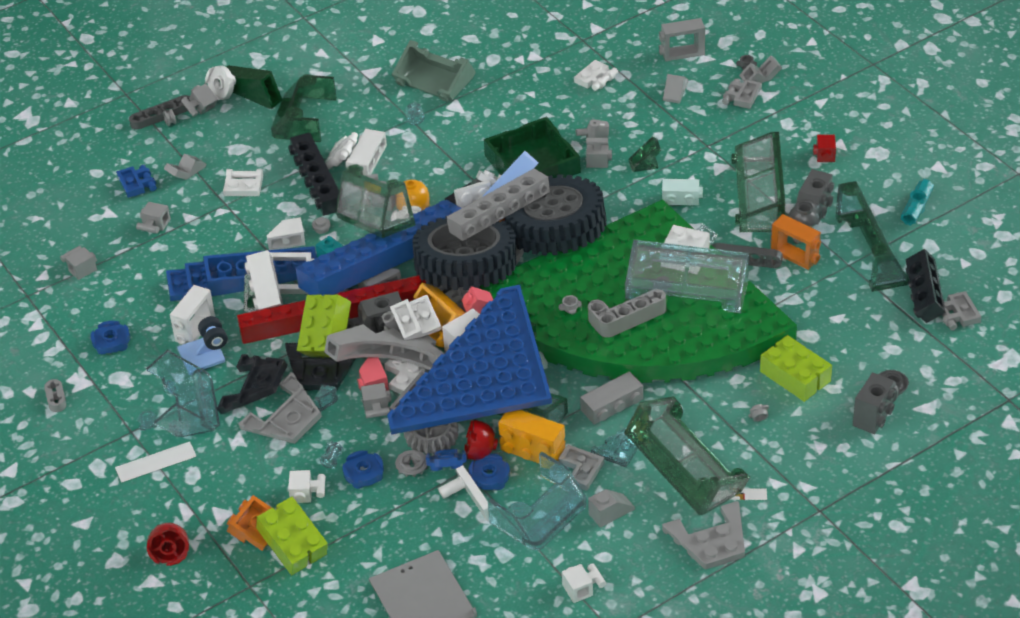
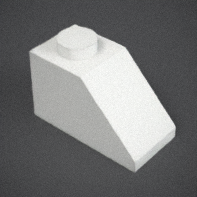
M301 217L282 220L267 235L269 250L305 245Z

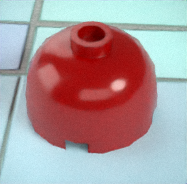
M471 420L466 438H468L467 444H465L464 450L466 451L467 459L476 461L491 454L492 450H496L498 439L495 438L494 430L489 424L479 420Z
M162 523L151 530L147 538V552L155 563H167L166 566H172L180 563L187 556L189 538L181 526L174 523Z

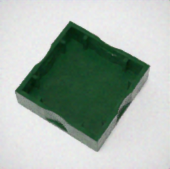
M547 116L524 124L517 129L505 131L484 139L485 157L500 175H503L524 151L538 162L534 169L546 176L552 175V178H557V175H563V178H566L567 175L573 176L581 173L579 154L569 142L561 137L558 129Z

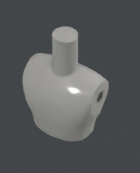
M597 119L590 120L587 128L576 129V136L586 135V138H608L609 123L608 121Z

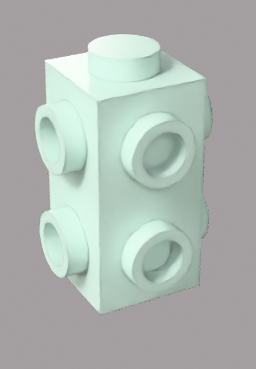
M663 179L662 199L668 205H699V198H703V187H699V179Z

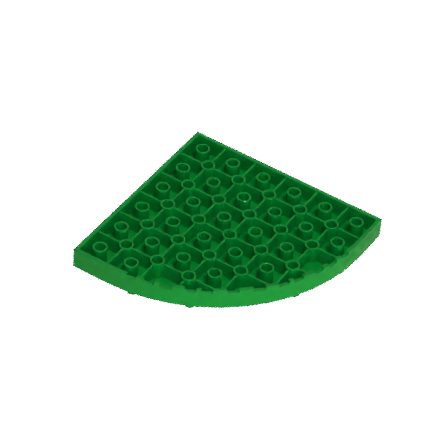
M663 199L606 225L604 232H600L601 236L595 238L593 243L587 242V246L584 248L578 246V250L573 251L569 249L568 253L565 254L559 251L558 255H552V252H548L547 255H540L516 266L510 276L506 275V279L503 281L498 279L499 283L497 284L490 282L488 287L479 286L480 289L490 292L494 299L497 296L496 293L501 288L520 285L529 319L532 323L536 324L537 337L535 340L538 351L543 353L546 361L555 365L559 363L567 366V370L577 369L583 371V374L597 377L598 375L608 376L609 380H614L629 371L640 383H652V380L670 382V379L679 378L682 381L695 380L696 376L706 374L707 377L714 376L715 372L724 370L726 373L732 371L733 367L739 365L744 367L760 360L761 354L772 346L775 347V344L787 335L794 340L797 338V324L711 244H709V252L698 274L661 266V248L672 226L676 225L694 229ZM667 276L669 277V282L673 284V288L666 293L665 313L617 335L602 337L588 321V304L592 300H601L609 308H613L654 290V285H651L652 279ZM573 295L581 301L582 305L576 309L575 314L559 310V305L562 304V299L565 296Z

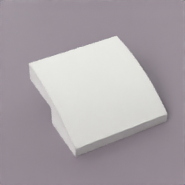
M428 295L411 302L406 299L390 306L404 340L423 337L442 330Z

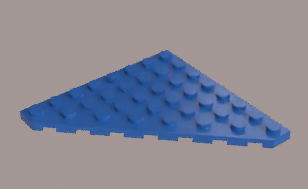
M520 285L501 288L496 293L497 296L493 301H489L481 310V314L465 327V332L461 336H457L449 345L448 351L438 357L428 373L425 372L420 377L412 391H408L399 401L400 404L387 414L391 435L552 404L551 393Z

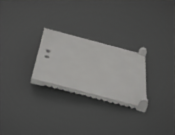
M439 550L369 578L370 584L390 618L477 617L475 607L471 606Z

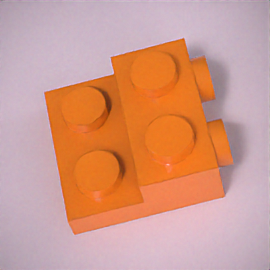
M254 495L249 501L245 499L238 509L240 512L237 515L233 514L229 518L227 532L244 543L247 540L263 551L268 543L256 529L257 516L271 509V507Z

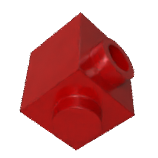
M835 134L817 135L816 144H813V155H817V162H835Z

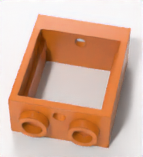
M782 214L772 224L771 249L780 251L784 259L809 270L820 260L821 232ZM788 236L805 243L806 251L788 243Z

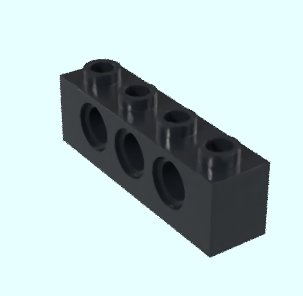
M923 249L905 259L907 265L905 270L909 276L908 285L912 291L910 296L914 302L913 311L918 318L928 323L946 313L935 258L926 249Z

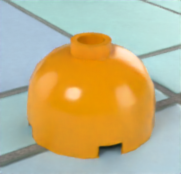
M412 179L403 181L394 192V202L397 210H401V206H418L422 211L430 205L428 188L421 181Z

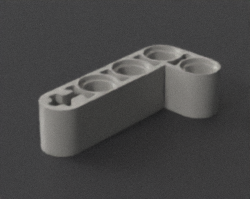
M654 289L613 308H609L601 300H592L588 304V321L602 337H612L665 313L666 293L663 290Z

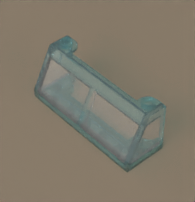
M634 240L625 282V299L631 300L645 292L660 289L666 295L720 301L723 309L726 311L741 313L748 285L749 253Z

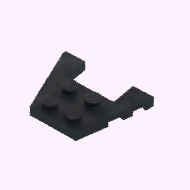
M285 343L292 372L304 390H338L356 359L351 358L336 362L331 357H302V353L297 351L298 343Z
M242 354L236 367L239 372L249 371L240 393L222 396L217 407L219 413L224 414L276 393L288 366L286 361L270 357L260 359L259 356L249 357L247 354Z

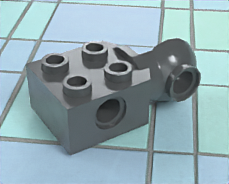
M811 169L799 190L797 202L789 212L788 217L809 227L815 224L818 225L820 220L825 218L827 208L831 207L833 203V196H831L835 185L832 182L833 174Z
M398 291L360 301L357 309L358 317L348 318L347 329L364 324L374 333L384 331L383 326L385 324L381 316L391 311L390 306L402 302Z
M885 370L879 374L872 372L855 397L852 426L875 435L877 430L884 426L887 415L892 414L895 406L893 404L894 401L908 388L909 381L905 374L896 370Z

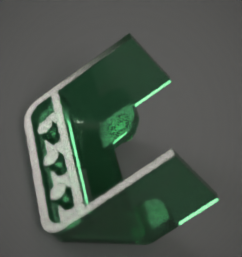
M309 74L301 76L285 92L271 127L272 136L276 139L290 140V137L310 132L314 142H321L319 119L303 117V111L299 106L302 98L336 100L334 77Z

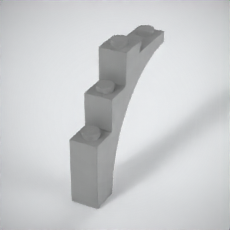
M364 324L327 335L324 351L336 362L351 358L380 357L408 362L429 371L438 357L444 354L435 347L436 341L429 335L404 340L402 334L394 328L374 333Z

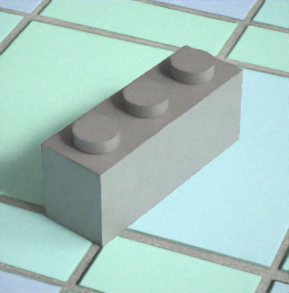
M629 371L580 396L581 411L595 425L643 400V385Z

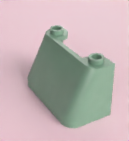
M410 40L392 73L398 85H406L448 102V100L452 101L473 79L476 72L468 59L460 57V59L453 61L432 54L427 48H418V42Z

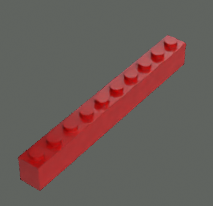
M413 276L337 294L351 301L348 318L353 319L358 317L357 309L360 301L398 291L402 301L408 299L410 302L415 300L413 296L421 283H427L425 280L422 281L420 276ZM306 300L237 315L242 343L247 344L300 332Z

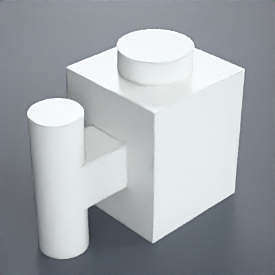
M310 470L290 471L289 497L293 496L297 503L311 502L312 492H316L318 498H323L325 495L326 476L319 474L317 480H312Z
M582 564L562 571V585L573 603L593 596L594 583H597L599 588H603L606 585V581L595 564L588 565L589 573L585 571Z

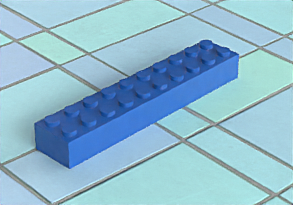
M442 200L434 206L427 207L403 220H398L394 224L382 227L372 234H367L363 238L351 241L343 247L336 248L332 252L305 262L303 265L296 267L298 287L309 295H335L414 258L413 236L418 229L421 230V226H428V222H436V219L440 217L444 220L445 216L460 210L461 207L448 200Z

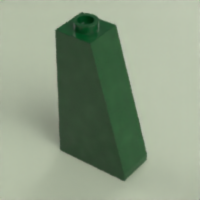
M226 66L236 78V84L233 89L234 94L269 109H273L283 100L272 71Z

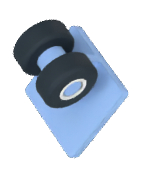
M209 316L200 321L198 331L203 338L177 347L189 374L225 362V357L220 348L227 343L228 336L225 330L222 329V324L217 317Z

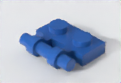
M141 165L138 170H135L132 166L116 171L117 177L128 198L145 193V187L149 188L150 191L157 189L156 181L151 177V172L145 165Z

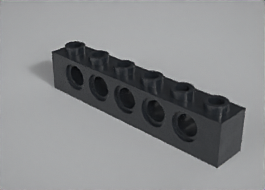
M310 132L290 137L289 153L291 156L294 155V163L296 166H299V173L301 177H304V183L306 188H309L311 198H315L317 210L320 209L323 216L343 211L342 195Z

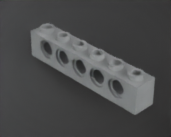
M532 169L447 216L449 232L464 241L550 192L548 176L536 169Z

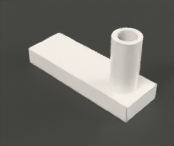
M463 465L456 468L458 474L456 479L438 488L443 499L465 488L486 521L489 522L495 519L490 504Z

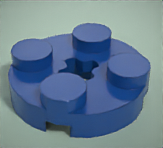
M115 320L100 323L98 329L95 332L93 329L91 332L92 345L101 355L124 351L127 349V344L130 341L128 327L125 324L124 326L121 325L119 321Z
M457 449L437 450L434 453L435 455L430 456V453L425 456L426 465L430 466L431 471H439L443 467L450 466L451 469H456L467 461L466 451L462 450L461 454L458 453Z
M364 450L354 452L346 458V462L342 466L344 478L356 489L372 485L383 479V460L376 453L374 455L368 454ZM360 467H364V468H367V469H366V470H360Z
M489 454L483 459L476 460L475 462L473 460L470 463L469 475L479 489L501 490L509 480L510 467L508 462L503 461L501 456Z

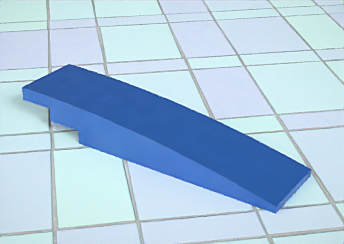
M315 246L268 250L269 252H311V259L317 258ZM263 251L203 256V262L185 263V269L166 270L170 301L182 300L193 285L209 289L211 296L251 290L249 285L251 275L250 273L247 274L245 268L246 256ZM273 261L278 284L297 280L296 267L303 265L306 261Z

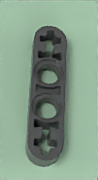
M179 96L132 114L129 117L131 128L142 129L163 121V112H169V110H166L169 108H173L175 116L187 112L188 110L181 102V99L184 97L189 99L190 96Z
M724 243L712 244L730 263L767 268H778L782 264L783 254L775 249ZM737 252L740 253L741 256L736 257L732 255V253ZM755 254L758 255L760 258L754 259L751 257V255Z

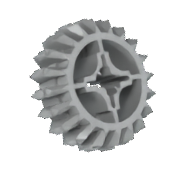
M457 422L404 432V438L408 447H411L412 450L424 452L425 454H434L437 450L450 449L451 446L455 445L459 430Z

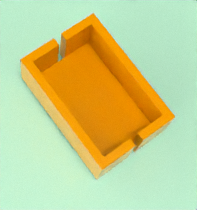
M421 283L413 296L415 299L428 295L441 327L466 313L438 287ZM443 330L429 334L436 341V346L444 348Z
M522 410L506 412L498 422L499 435H501L500 450L555 469L559 464V457L565 449V425Z

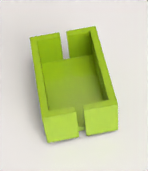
M338 294L324 296L307 295L297 351L309 357H330L324 352L327 335L347 329L351 301Z
M787 335L777 342L775 347L772 346L761 354L760 372L805 402L817 390H821L831 382L832 364Z
M293 496L276 505V510L272 507L257 516L256 529L291 576L307 567L308 556L309 562L312 564L327 555V541Z

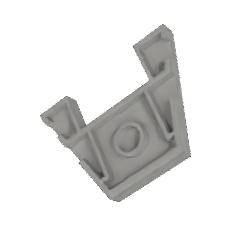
M291 372L279 384L281 389L291 396L266 421L250 412L238 423L241 430L295 444L322 417L317 406L310 396L307 395L294 373Z
M738 501L720 506V512L726 523L692 534L687 533L680 519L662 524L663 532L666 535H671L674 538L673 541L677 545H682L687 550V554L705 570L745 558Z

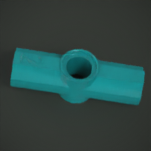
M923 179L919 181L915 189L910 193L909 201L901 214V220L906 225L916 224L920 215L925 211V205L934 189V184L930 180Z

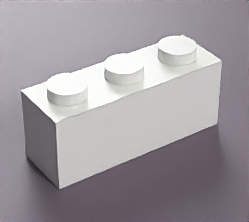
M370 129L364 130L363 134L359 136L357 145L353 147L351 156L346 160L348 176L359 178V176L372 174L387 146L385 132Z
M266 250L246 256V272L251 275L249 285L251 291H254L256 298H253L255 309L262 310L283 305L270 252Z

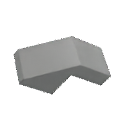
M770 55L760 67L750 63L739 76L743 81L747 79L763 83L770 81L782 67Z
M184 153L178 166L166 163L164 170L175 177L187 180L205 168L207 164L195 156Z

